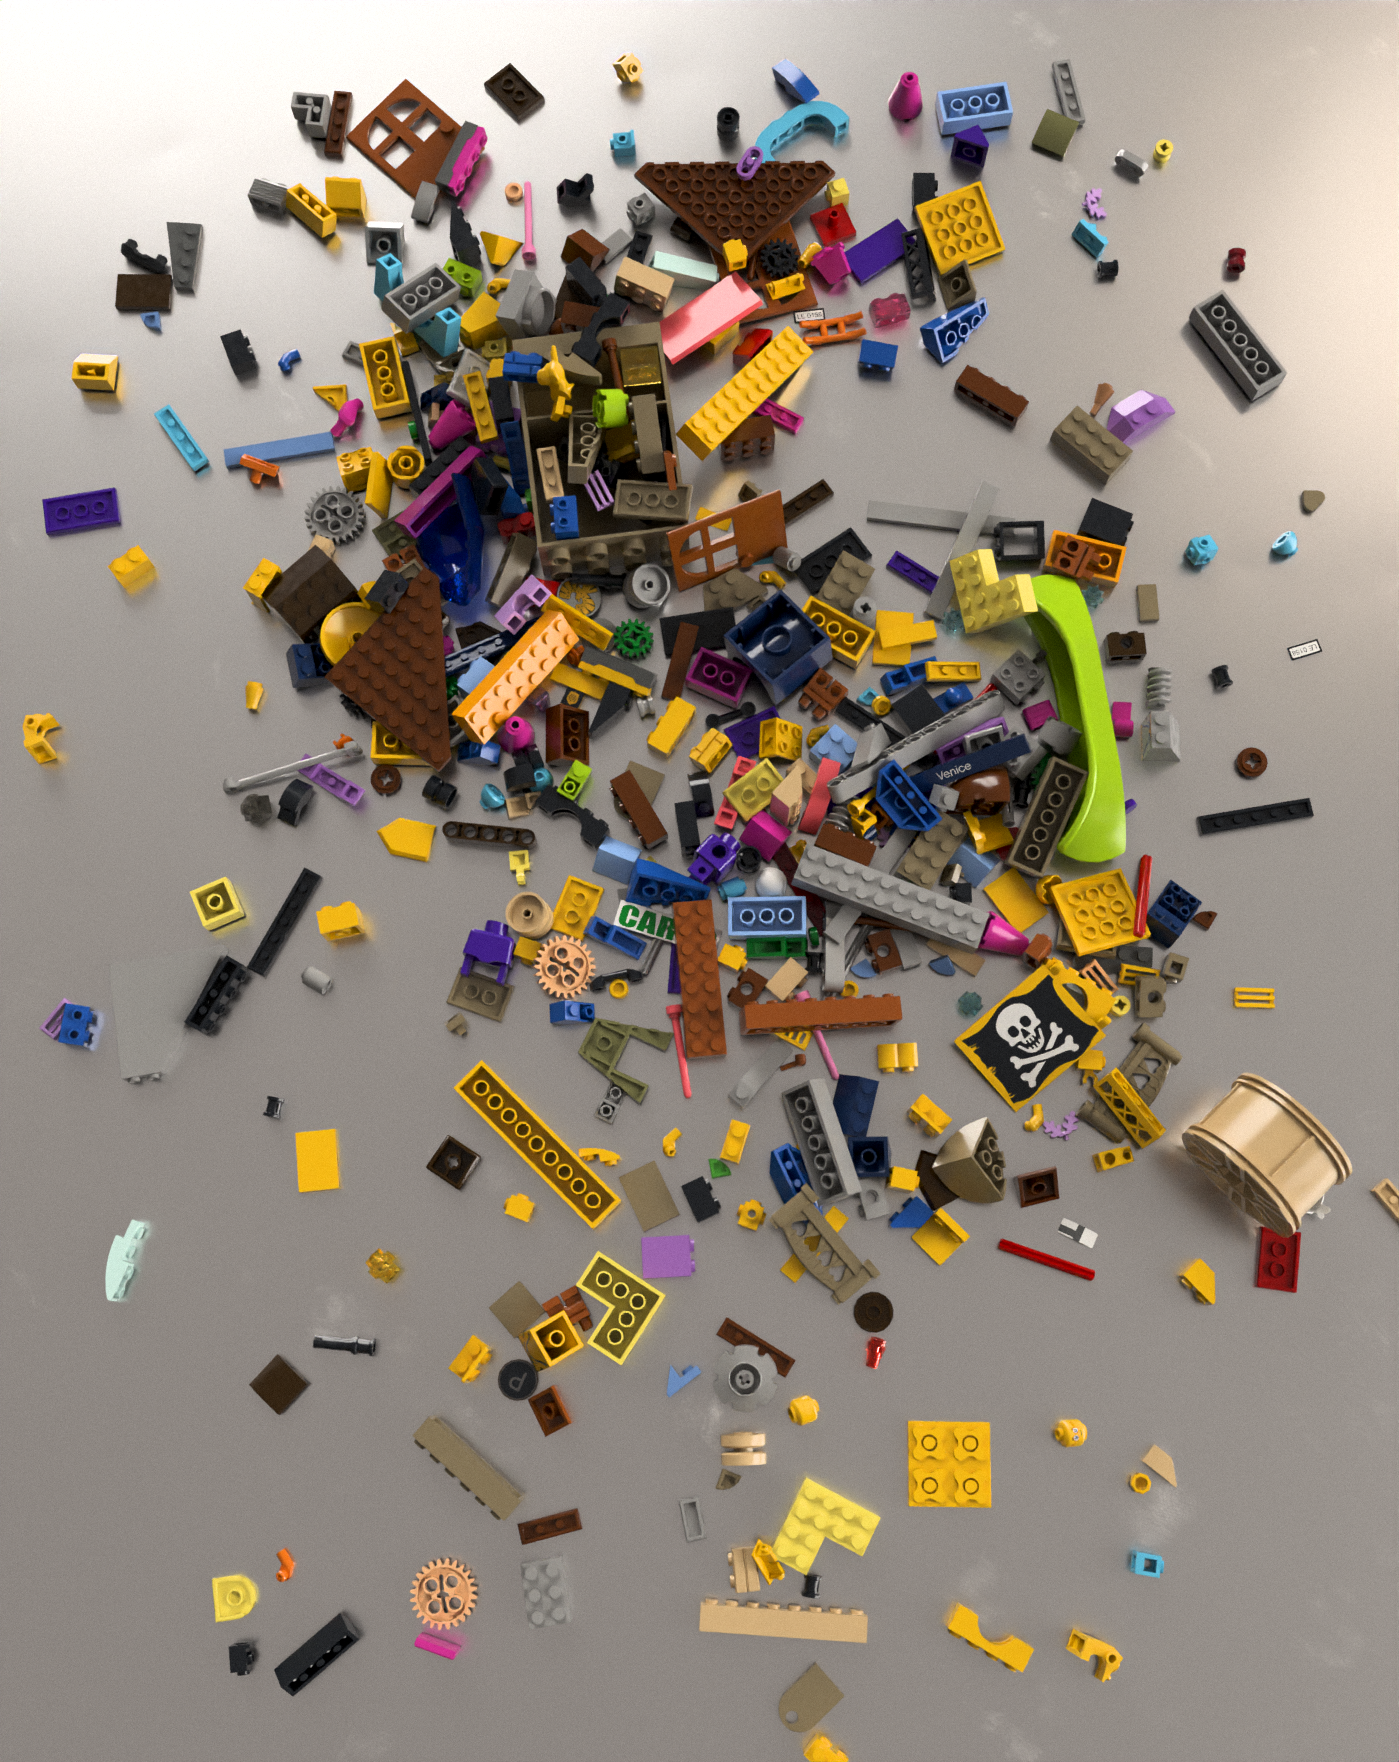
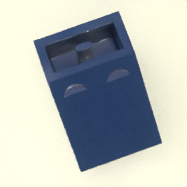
M320 643L292 644L286 652L293 688L313 687L330 683L325 679V676L334 666L324 656Z
M1170 880L1147 911L1146 924L1151 933L1150 936L1169 949L1180 937L1202 902Z

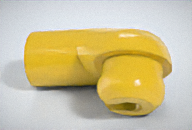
M493 279L487 285L488 292L495 294L502 288H507L511 279Z
M763 571L759 574V580L763 583H774L779 589L786 585V582L776 571Z
M824 725L812 728L806 738L807 744L813 747L819 741L820 736L825 735L829 731V726Z
M1042 1104L1032 1105L1034 1116L1024 1124L1027 1131H1037L1044 1123Z
M676 1127L662 1140L663 1153L669 1157L675 1155V1141L682 1135Z

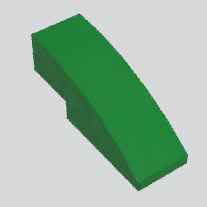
M805 937L747 938V958L787 960L790 957L792 959H807L808 957L806 955V952H808V940Z

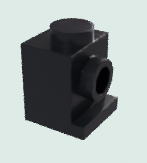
M956 883L954 886L949 887L951 899L966 905L972 903L971 883Z
M254 1641L234 1643L229 1646L230 1673L237 1672V1676L250 1674L252 1664H254V1652L251 1651V1647L255 1645Z

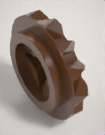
M1246 748L1237 756L1236 764L1239 767V771L1244 773L1245 776H1252L1254 778L1261 775L1267 768V757L1257 748ZM1250 757L1253 762H1256L1253 769L1250 764L1246 763L1250 760Z
M380 765L371 774V785L381 794H391L394 790L398 789L401 783V775L398 769L392 765ZM388 773V777L392 781H387L384 786L383 780L380 779L385 778Z

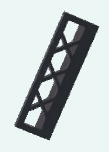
M917 228L901 233L912 299L927 296L929 301L936 300L928 247L922 229ZM916 235V241L913 245L907 243L906 238ZM913 251L919 253L916 261L910 259ZM916 266L922 269L918 277L912 275ZM918 283L923 284L925 290L916 293L915 288Z

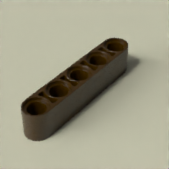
M448 821L442 828L445 838L453 843L531 850L537 844L534 832L529 829ZM451 828L457 829L454 835H448V830ZM474 830L476 833L473 837H467V832ZM489 832L495 834L492 839H486L485 835ZM507 834L513 835L511 841H505L504 837ZM530 836L532 837V841L530 843H524V837Z

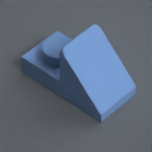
M670 1365L667 1396L671 1397L699 1375L701 1370L696 1365L693 1368L690 1365L682 1371L684 1376L680 1378L672 1365Z

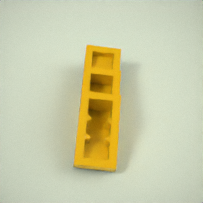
M835 1206L824 1216L837 1233L849 1219ZM821 1235L810 1236L804 1240V1244L809 1245L810 1251L817 1249ZM793 1254L780 1270L796 1283L806 1271V1268Z

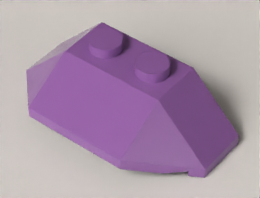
M1141 389L1111 408L1107 430L1125 444L1175 414V410L1166 398Z
M1004 717L989 719L936 749L941 764L966 755L962 744L965 735L1002 725L1005 737L1009 730Z

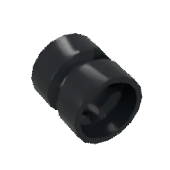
M724 107L717 114V135L723 141H733L739 135L740 116L736 109Z
M536 743L526 747V751L520 749L511 753L516 766L532 763L533 769L544 767Z
M432 775L424 786L422 797L432 801L436 800L437 805L447 809L453 802L458 788L448 782L444 784L441 778Z
M745 846L737 853L736 866L741 874L752 876L759 871L762 857L757 848Z

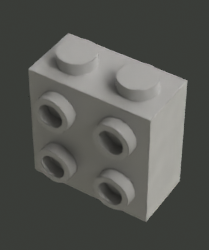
M1018 649L992 674L990 680L1018 705L1021 701L1025 703L1031 697L1030 693L1034 689L1038 690L1045 683L1043 680L1046 674Z
M1015 725L1004 737V740L1024 733L1031 748V753L998 764L997 766H1004L1007 768L1009 776L1013 779L1018 777L1023 781L1048 752Z

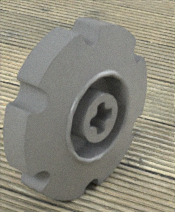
M738 1345L734 1348V1354L726 1351L717 1361L713 1372L719 1378L714 1380L713 1386L717 1396L723 1403L727 1401L732 1402L733 1410L753 1412L757 1409V1403L765 1406L774 1396L778 1384L774 1383L772 1378L778 1375L775 1362L768 1353L765 1355L758 1353L759 1347ZM745 1374H748V1375H749L748 1379H749L750 1381H746V1382L744 1383V1382L742 1381V1379H743L742 1376H744Z

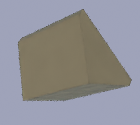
M966 259L937 278L947 310L957 309L975 301L977 290Z

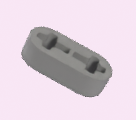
M1120 150L1115 157L1117 165L1136 176H1142L1148 168V164L1143 159L1127 150Z

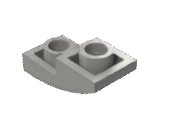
M422 181L412 209V219L425 223L429 222L434 210L433 204L439 193L438 185Z
M896 929L890 930L902 961L903 969L922 964L911 932Z
M611 1081L604 1096L601 1098L594 1116L612 1124L627 1094Z

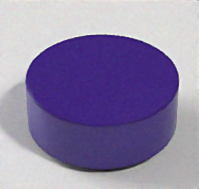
M1133 799L1125 801V815L1137 807Z

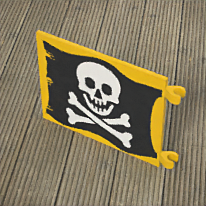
M1059 961L1049 970L1044 964L1041 965L954 1040L956 1045L1015 1112L1106 1036L1102 1029L1111 1023V1019L1107 1015L1102 1016L1095 1023L1054 977L1064 969L1063 964Z

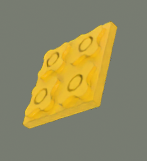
M981 181L914 207L939 276L964 259L967 260L969 265L1005 250Z
M1121 868L1053 885L1049 888V892L1078 957L1146 939L1151 935L1147 924L1145 935L1142 938L1133 935L1136 900Z
M907 1421L908 1506L991 1508L990 1422Z

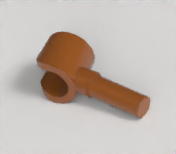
M805 1054L795 1055L794 1062L780 1066L781 1071L795 1066H804L806 1064Z

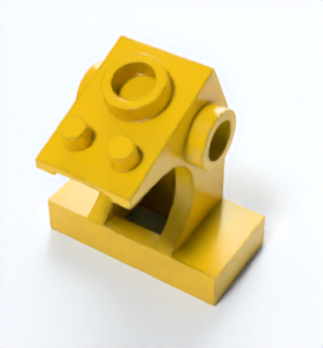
M46 713V715H26L22 726L25 740H23L24 746L38 764L57 758L56 752L44 738L47 730L60 726L50 713Z
M1076 1629L1072 1630L1066 1649L1088 1662L1090 1656L1095 1654L1098 1658V1666L1094 1677L1102 1682L1105 1680L1109 1681L1111 1679L1110 1674L1119 1668L1123 1657L1111 1645Z

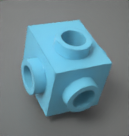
M1209 534L1191 539L1185 553L1193 565L1206 564L1213 560L1219 548Z

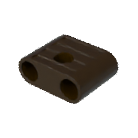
M679 217L676 218L670 228L671 232L687 241H690L696 233Z

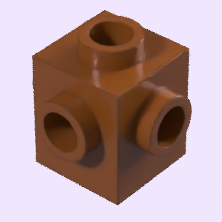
M876 801L871 806L872 810L870 811L877 819V822L874 824L875 827L881 830L885 826H892L894 824L893 820Z

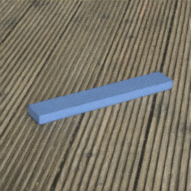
M325 432L223 450L225 465L228 469L244 466L239 464L244 454L270 462L335 451L333 434Z

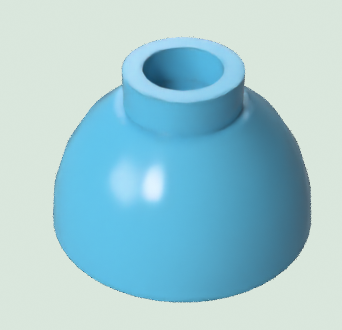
M1288 531L1282 534L1274 542L1272 549L1278 554L1294 555L1298 551L1295 533Z
M545 768L533 769L537 786L530 787V790L533 792L541 791L542 793L548 784L553 785V776Z
M487 783L481 791V800L479 802L485 809L489 807L495 808L505 803V797L496 786Z

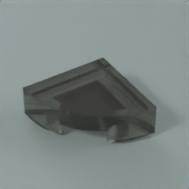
M1041 649L1032 662L1037 666L1042 663L1047 656L1046 651Z

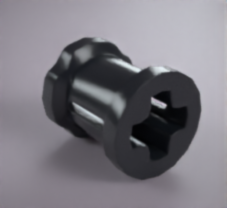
M1113 260V262L1098 261V277L1112 274L1113 276L1118 275L1119 266L1117 260Z
M1228 665L1218 666L1211 670L1212 674L1215 675L1217 681L1216 688L1218 689L1233 684L1227 671L1229 669Z
M806 952L808 957L805 970L822 972L820 966L823 953Z
M267 1096L268 1104L263 1115L280 1119L279 1113L285 1099Z
M804 1574L806 1580L802 1596L820 1599L818 1592L822 1576Z

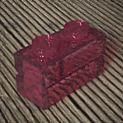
M893 293L884 299L876 298L869 304V314L875 329L910 318L911 310L905 293Z

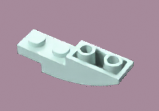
M132 1219L124 1237L120 1235L115 1236L106 1266L107 1300L117 1301L124 1294V1285L134 1272V1263L127 1260L135 1252V1243L137 1239L142 1237L145 1223Z

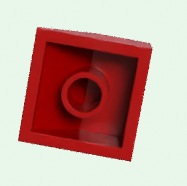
M755 328L751 333L749 332L745 336L744 342L740 346L737 345L733 350V363L743 369L772 341L773 331Z

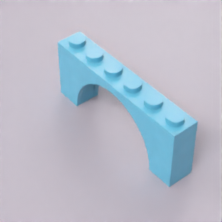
M391 253L376 259L374 294L383 301L384 295L404 283L402 263ZM448 307L436 313L434 321L429 319L413 330L444 358L458 349L461 317Z

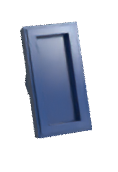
M965 682L949 688L946 692L933 699L943 713L947 714L973 700L974 697Z

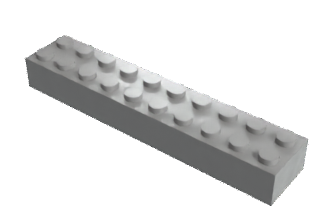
M806 844L791 885L844 904L970 954L977 950L990 914L810 844Z

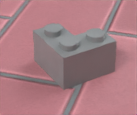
M293 91L291 110L295 120H306L305 125L310 137L326 138L332 107L329 96L326 94Z

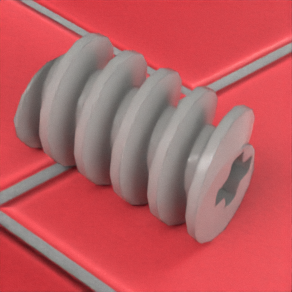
M870 597L859 598L854 604L851 618L871 628L877 613L876 602Z
M1151 667L1148 669L1149 672L1147 674L1148 694L1146 698L1148 701L1146 706L1153 709H1161L1165 707V704L1171 702L1169 698L1165 697L1171 695L1170 691H1166V689L1171 688V685L1166 682H1170L1172 678L1166 675H1170L1172 671L1163 667Z
M854 795L844 802L835 803L836 806L832 808L833 813L829 814V819L825 821V824H833L840 831L842 829L848 830L849 827L845 823H852L849 816L853 815L849 813L847 805L854 799L860 798Z

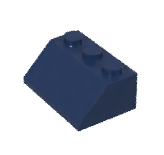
M839 1074L833 1106L845 1137H866L879 1081L860 1076Z

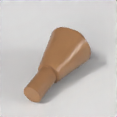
M1098 384L1090 415L1096 416L1100 407L1114 394L1113 387L1110 384Z

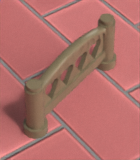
M1143 1022L1132 1035V1038L1138 1043L1119 1068V1071L1133 1089L1138 1092L1140 1098L1149 1108L1159 1094L1171 1064L1176 1066L1183 1056L1180 1055L1181 1053L1152 1032L1150 1026ZM1144 1058L1160 1060L1161 1065L1156 1067L1154 1074L1149 1072ZM1133 1073L1149 1076L1150 1080L1148 1083H1145L1144 1089L1138 1088ZM1110 1084L1104 1089L1105 1092L1112 1093ZM1099 1096L1094 1104L1086 1100L1076 1113L1077 1117L1081 1120H1087L1114 1142L1122 1143L1127 1136L1124 1131L1126 1127L1115 1118L1113 1111L1101 1096ZM1115 1098V1105L1124 1106L1125 1103L1122 1099ZM1127 1114V1120L1130 1123L1137 1120L1134 1115Z
M805 1183L800 1188L801 1191L771 1215L769 1221L776 1229L780 1227L783 1230L785 1238L797 1259L818 1281L833 1290L834 1293L831 1296L839 1305L849 1299L872 1278L876 1279L880 1276L881 1273L869 1259L863 1263L860 1262L814 1206L813 1203L819 1197ZM808 1220L805 1233L802 1236H798L797 1230L791 1227L792 1223ZM821 1235L817 1249L810 1251L809 1245L804 1244V1239L810 1236ZM833 1250L829 1264L823 1266L822 1261L816 1258L817 1253ZM846 1265L842 1279L835 1281L834 1275L829 1274V1269Z

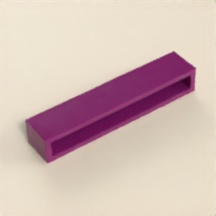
M469 446L394 520L404 535L416 539L472 483L470 471L475 457L487 458L481 449Z

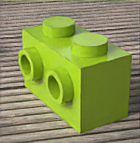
M448 258L443 270L461 286V295L474 298L483 281L481 271Z

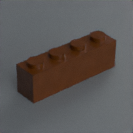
M968 364L955 383V391L1014 426L1023 416L1029 404V401L1023 395L1014 393L1008 386L999 384L993 377L984 375L979 369Z
M628 770L610 780L611 787L609 790L614 798L618 797L621 802L618 805L623 814H628L630 818L628 822L633 830L637 829L640 834L637 837L641 845H646L650 849L668 839V833L631 771Z

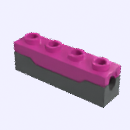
M465 120L435 179V183L439 186L440 191L457 197L459 192L463 190L467 176H470L474 162L479 159L482 146L484 147L487 143V136L483 127Z

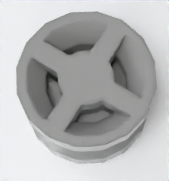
M647 696L646 699H636L640 717H644L648 713L651 715L655 714L651 696Z

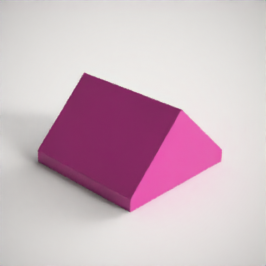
M761 810L750 820L739 840L747 846L757 848L761 853V857L770 862L792 832Z

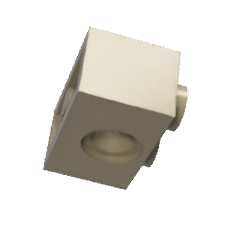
M1136 976L1135 1015L1138 1017H1163V1012L1166 1010L1164 993L1167 990L1164 978L1160 976ZM1154 992V999L1148 1001L1149 993Z

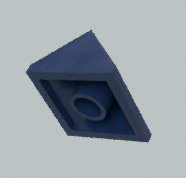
M888 1136L848 1137V1150L857 1177L890 1176L892 1153Z

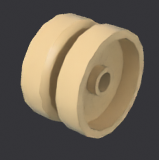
M522 892L515 895L509 901L506 907V920L508 925L521 937L530 940L539 939L545 936L552 927L554 917L552 909L538 894Z
M733 1432V1434L720 1435V1442L723 1448H734V1451H726L721 1454V1465L746 1466L767 1464L766 1452L753 1450L755 1447H763L766 1444L765 1433Z

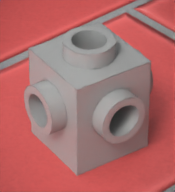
M645 192L638 197H633L627 203V216L631 221L634 220L637 226L648 222L651 217L655 216V205Z

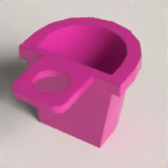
M842 242L837 243L833 247L822 249L813 256L814 260L810 262L812 266H816L829 284L841 281L852 272L844 253L845 246Z

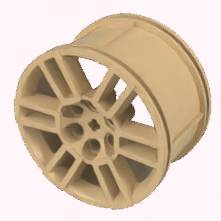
M1242 1073L1232 1083V1090L1198 1124L1190 1125L1183 1132L1182 1141L1192 1161L1227 1196L1229 1201L1243 1213H1247L1279 1236L1288 1238L1301 1227V1218L1333 1185L1342 1184L1352 1174V1166L1337 1140L1304 1106L1268 1080L1252 1073Z

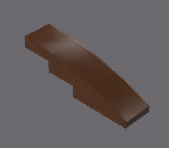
M685 622L680 623L661 698L674 701L676 696L680 698L699 626Z

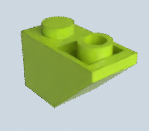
M575 760L556 792L574 801L590 778L592 769Z

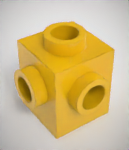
M633 53L622 54L612 64L617 72V77L623 82L633 83L639 79V75L643 72L640 61Z
M750 1199V1202L745 1201L744 1205L740 1204L737 1216H740L737 1225L756 1232L758 1225H763L767 1214L763 1212L764 1207H761L762 1203ZM753 1211L755 1217H749L748 1212Z

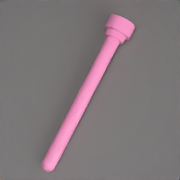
M526 181L524 183L525 245L522 248V258L532 260L536 257V249L532 245L531 183Z
M806 990L794 995V998L798 1002H805V999L811 998L809 991ZM821 1030L813 1031L832 1079H839V1073Z

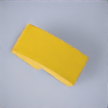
M597 1148L578 1149L579 1157L584 1158V1161L596 1160V1156L600 1157V1162L605 1163V1166L617 1165V1161H621L620 1155L608 1150Z

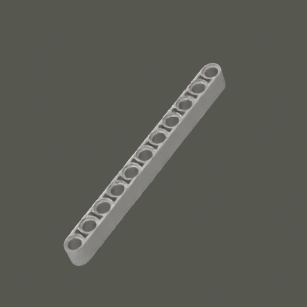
M993 690L985 693L885 749L869 764L854 771L850 769L827 783V788L833 803L844 802L876 784L878 772L893 759L901 768H904L1002 713L1005 710L1000 691Z

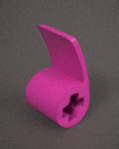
M1115 701L1112 704L1111 719L1116 737H1132L1134 723L1131 720V702Z

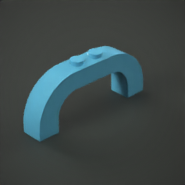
M810 101L795 107L791 111L785 112L781 118L772 121L756 140L755 146L763 151L762 163H765V161H776L772 157L771 151L805 126L811 124L821 125L835 138L848 129L849 117L838 106L825 101Z

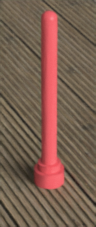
M681 1004L666 1006V1013L672 1020L683 1093L685 1098H690L692 1093L679 1021L680 1013H682Z

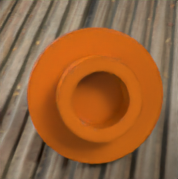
M584 647L572 648L567 653V659L571 664L579 665L585 650Z
M340 734L342 738L338 742L333 741V744L338 750L344 748V743L354 740L349 736Z

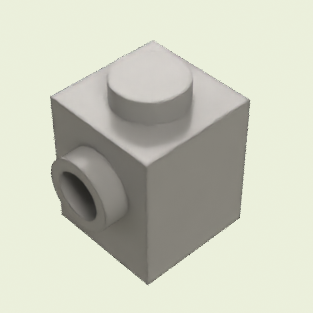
M934 784L929 802L935 805V809L947 812V809L954 811L960 792L950 787Z

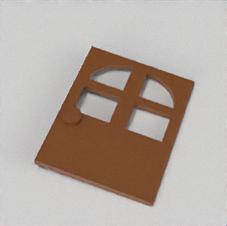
M405 78L346 138L416 199L422 181L436 185L435 179L462 127ZM404 101L420 104L403 122L387 110L392 105ZM426 111H429L441 123L423 141L409 128ZM378 119L392 132L373 150L369 144L368 136L373 123ZM400 138L414 152L395 169L381 155ZM482 146L480 154L485 150V147Z
M789 220L765 244L769 245L770 240L776 243L777 238L783 243L784 239H786V244L792 243L791 248L797 249L795 255H799L800 258L801 252ZM708 244L714 265H717L719 280L722 281L729 276L725 259ZM763 245L759 250L755 269L758 280L748 282L747 284L753 291L761 289L767 308H757L739 320V324L818 305L806 268H801L799 264L796 268L797 271H794L793 274L789 273V276L802 273L804 276V281L802 282L805 289L799 291L796 297L781 305L779 299L772 300L766 284L780 279L778 275L774 278L771 277L770 273L766 275L767 269L761 268L763 263L759 260L762 257L760 255L761 250H764Z
M780 489L667 532L666 536L678 591L681 592L719 577L734 568L749 567L757 561L773 556L775 550L780 546L788 549ZM731 518L733 532L710 541L708 526ZM700 530L702 544L680 553L685 540ZM735 545L737 559L715 567L713 553ZM704 557L707 571L692 573L684 570L682 565Z

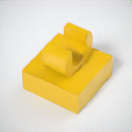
M558 396L554 401L550 420L558 422L561 417L569 418V414L571 415L573 407L564 405L565 397Z

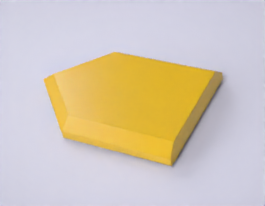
M398 818L376 832L390 854L427 862L437 826Z

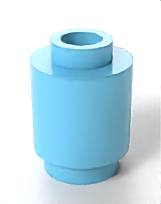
M737 876L722 882L720 886H717L722 901L726 899L728 901V897L744 895V890L747 887L743 878L739 879Z

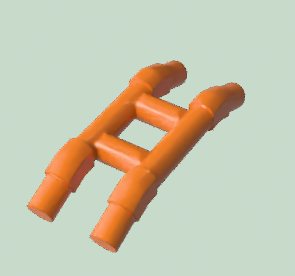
M860 311L845 315L844 317L800 321V328H820L821 336L803 337L802 341L805 344L817 346L831 342L854 340L866 335L865 327L846 333L844 325L862 319L863 313ZM837 325L839 334L828 335L827 326Z

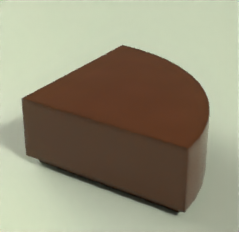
M1213 911L1200 912L1190 921L1207 931L1218 913Z

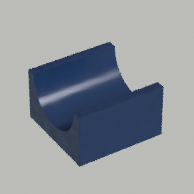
M781 589L723 635L728 657L732 661L739 658L757 675L775 705L813 676L820 667H824L833 659L830 637Z

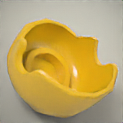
M1045 875L1043 878H1039L1035 890L1037 899L1043 904H1053L1054 901L1049 888L1050 886L1061 884V878L1058 875Z

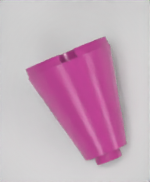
M906 72L901 76L888 101L890 113L899 120L909 118L913 120L919 116L923 108L918 76L913 72Z
M456 399L450 401L428 435L430 439L428 442L434 449H443L453 443L459 436L463 437L476 429L474 416L470 412L467 413L464 410L466 407Z
M514 716L507 719L498 729L497 739L499 745L511 754L520 749L526 751V747L533 745L535 732L527 720Z
M987 912L990 914L978 948L1022 956L1030 944L1029 939L995 912Z

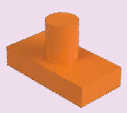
M247 454L241 457L239 463L252 468L249 480L260 484L263 473L275 477L280 468L277 465Z

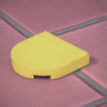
M232 1575L212 1579L216 1622L240 1619L253 1609L257 1593L254 1584L248 1578L241 1575Z

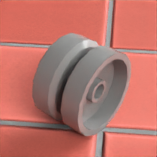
M656 564L642 565L626 575L623 581L624 595L629 603L637 608L654 606L667 598L670 591L669 577L664 569Z

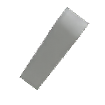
M824 901L823 906L826 913H823L822 930H826L843 904L834 901ZM822 933V991L843 993L845 982V937L838 945Z

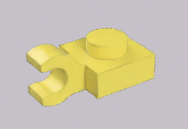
M528 850L510 851V871L516 872L518 885H526L524 871L530 870Z

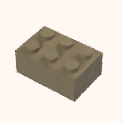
M843 550L816 598L849 616L856 600L859 599L874 573L875 568Z

